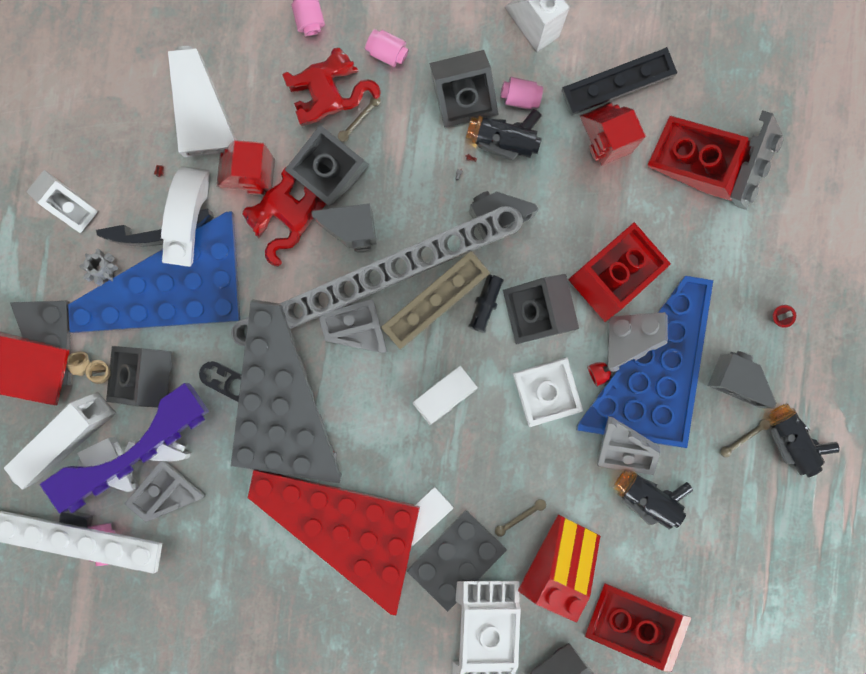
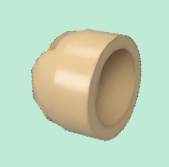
M79 351L68 356L67 368L72 375L83 376L86 374V368L90 363L87 353Z
M95 360L88 364L86 376L91 382L102 384L109 379L110 368L105 362ZM105 372V375L102 376H93L92 374Z

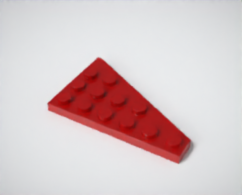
M253 470L248 499L390 615L396 616L420 506L276 473Z

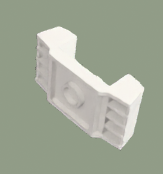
M457 581L455 601L462 606L459 661H453L452 674H516L519 657L521 613L518 592L519 581Z

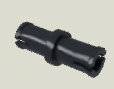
M491 274L486 277L480 297H476L475 303L477 305L471 322L468 325L469 328L482 333L486 332L491 313L497 308L498 304L495 302L504 279L495 275L492 277Z

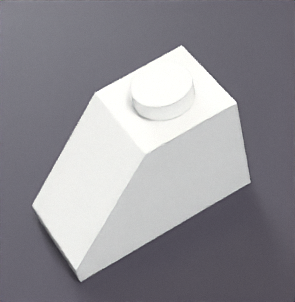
M45 170L27 190V193L39 205L79 233L84 230L98 212Z
M116 437L107 438L78 452L80 458L78 465L82 467L96 466L121 456L123 451ZM133 472L120 480L118 477H115L108 482L109 486L126 492L133 491L139 487Z

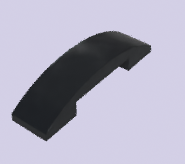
M209 209L199 211L196 229L214 218L212 211ZM126 225L96 230L97 236L127 246L163 245L164 239H161L162 229L133 235L131 228Z

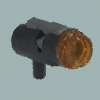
M533 109L523 123L516 122L514 124L506 123L504 119H491L480 115L478 118L471 116L466 139L472 140V143L478 145L480 149L509 160H513L517 155L531 158L532 153L538 154L542 138L537 137L538 131L532 130V128L542 115L539 111Z
M788 403L768 413L770 417V431L783 461L786 464H793L799 475L806 474L808 478L817 475L823 470L821 466L825 463L822 455L839 453L838 442L819 444L816 439H812L808 433L810 429L799 418L795 408H791Z
M624 470L613 486V489L618 491L617 495L623 498V503L648 525L660 523L667 529H671L673 526L678 528L686 517V513L683 512L685 507L679 501L693 492L691 485L686 482L673 492L669 490L661 491L657 488L658 484L642 478L634 471L630 473Z

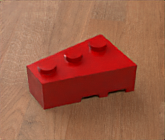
M609 102L579 115L592 143L589 145L590 152L595 161H600L601 166L633 153L646 137L634 109L628 107L620 108L619 105L613 106Z
M234 140L228 146V149H224V153H220L216 187L247 190V194L264 196V192L270 190L273 185L275 158L264 143Z

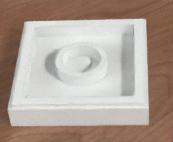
M567 357L513 373L528 427L583 412Z

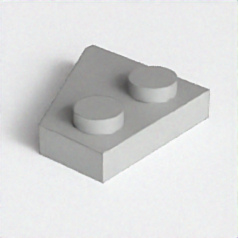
M373 299L341 307L319 317L326 342L380 353L387 352Z
M663 312L611 317L609 319L608 369L611 372H616L620 369L619 366L632 359L636 361L645 356L648 351L656 350L667 344V314Z
M608 417L598 456V466L654 475L660 455V446L615 418Z
M161 461L126 501L125 505L142 520L148 522L200 500L205 495L166 461Z

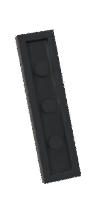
M666 47L562 87V93L572 116L674 77L677 74V70Z

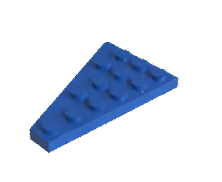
M232 211L225 212L196 229L194 257L191 267L162 263V249L113 278V281L105 282L102 286L95 288L68 304L70 333L240 321L234 213Z
M684 276L658 311V313L665 312L668 316V343L656 350L648 351L645 356L636 361L632 359L619 366L620 369L614 372L581 418L576 430L604 435L608 417H613L653 443L681 448L688 447L714 280Z

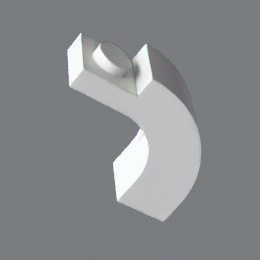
M181 166L176 172L168 192L161 231V239H164L162 263L191 267L193 264L196 224L201 205L208 197L210 170Z

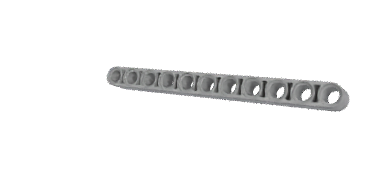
M500 207L286 300L280 304H282L286 315L287 325L290 329L511 235L521 228L523 222L522 215L515 208ZM511 212L515 216V223L511 228L506 229L501 224V217L504 213ZM483 223L487 227L488 233L486 238L478 240L474 235V229L478 224ZM453 235H456L461 242L460 248L455 252H452L447 244L449 238ZM426 247H430L434 253V257L429 263L424 262L421 257V253ZM400 258L404 259L407 263V270L404 274H399L395 268V264ZM374 269L381 276V280L376 286L371 283L369 278L370 273ZM347 281L352 282L355 290L352 296H348L344 292V285ZM322 292L326 293L329 298L326 307H322L318 300ZM297 303L303 308L301 318L296 317L293 311ZM249 317L238 321L232 327V339L238 345L245 346L246 344L244 328L248 325Z

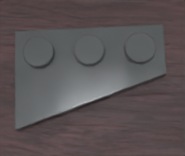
M762 110L759 118L760 121H763L759 136L753 135L749 145L751 146L750 161H745L742 164L730 196L735 206L744 210L747 209L750 202L753 203L759 191L758 185L762 177L765 178L769 173L771 167L770 160L774 152L780 150L783 143V135L773 113Z
M69 301L10 302L23 338L70 350L69 355L71 354ZM67 365L62 385H71V373Z

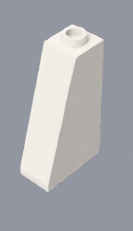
M513 0L505 6V9L536 53L559 38L570 8L565 0Z
M179 46L176 48V51H168L178 152L183 157L224 153V149H228V146L236 138L202 56L192 46Z
M98 392L70 403L4 467V470L9 474L12 482L22 490L37 483L116 413Z

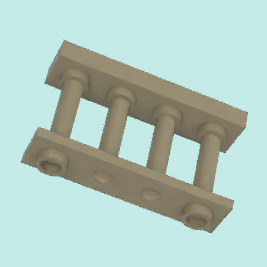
M470 251L381 328L401 350L487 277L490 272L477 256Z

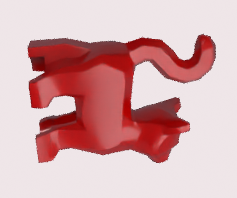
M341 48L332 49L331 55L326 61L312 64L297 75L293 76L289 72L282 74L286 86L290 88L291 92H300L308 89L310 91L312 99L309 102L304 103L300 100L294 103L297 109L295 112L301 126L319 122L325 116L334 115L342 110L353 109L360 104L365 91H370L374 99H378L381 95L380 87L375 81L369 79L361 80L354 86L351 97L343 98L333 78L357 73L358 69L354 66V61H350L348 55Z
M286 167L281 173L282 181L268 190L259 204L246 207L242 213L247 224L253 228V232H255V236L258 238L267 229L272 216L280 220L289 229L288 238H276L269 242L265 248V258L273 266H280L282 264V261L276 255V251L278 249L293 248L299 242L301 235L310 223L314 221L312 211L324 210L327 206L323 200L306 187H304L305 195L299 201L291 196L290 192L296 179L285 171Z

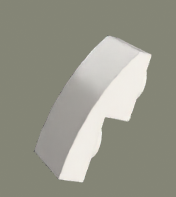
M459 366L416 399L413 405L428 424L431 425L475 392L478 387L464 369Z
M129 441L124 452H127L138 441ZM178 441L169 446L164 443L157 448L158 454L150 460L188 459L191 453L185 450L186 445Z

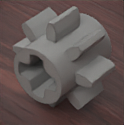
M96 249L94 254L89 255L86 253L84 264L80 265V268L87 271L83 278L89 282L94 280L99 286H102L103 281H113L114 271L118 270V267L111 263L115 257L110 253L104 256L100 249Z

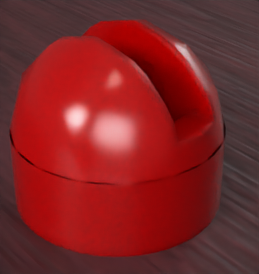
M780 305L773 312L775 324L782 328L790 327L797 318L795 309L790 305ZM791 311L793 316L779 321L778 315Z
M597 362L587 366L590 377L596 387L606 383L611 377V371H604L608 367L604 362Z

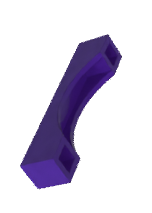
M184 383L160 400L157 413L149 429L126 453L112 461L96 466L63 467L39 485L58 513L69 510L72 514L86 504L84 499L93 493L96 497L110 487L109 481L115 477H118L120 480L133 472L132 465L139 460L145 463L158 454L156 449L164 443L169 446L180 439L182 436L179 432L188 426L192 430L206 420L204 415L209 410L192 385Z

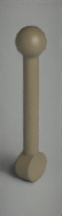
M371 97L370 104L345 131L338 133V139L341 142L349 140V134L373 107L380 105V98L374 99V97Z
M768 419L760 420L759 426L729 447L724 446L721 449V455L729 457L734 449L762 430H769L771 422Z
M538 499L533 507L504 526H497L495 534L499 537L504 536L509 528L537 510H544L546 502Z

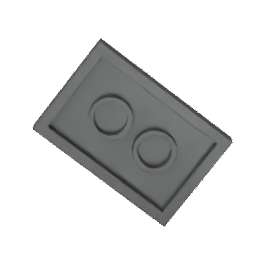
M465 510L407 570V573L448 612L457 603L455 601L457 581H478L507 549L478 520Z

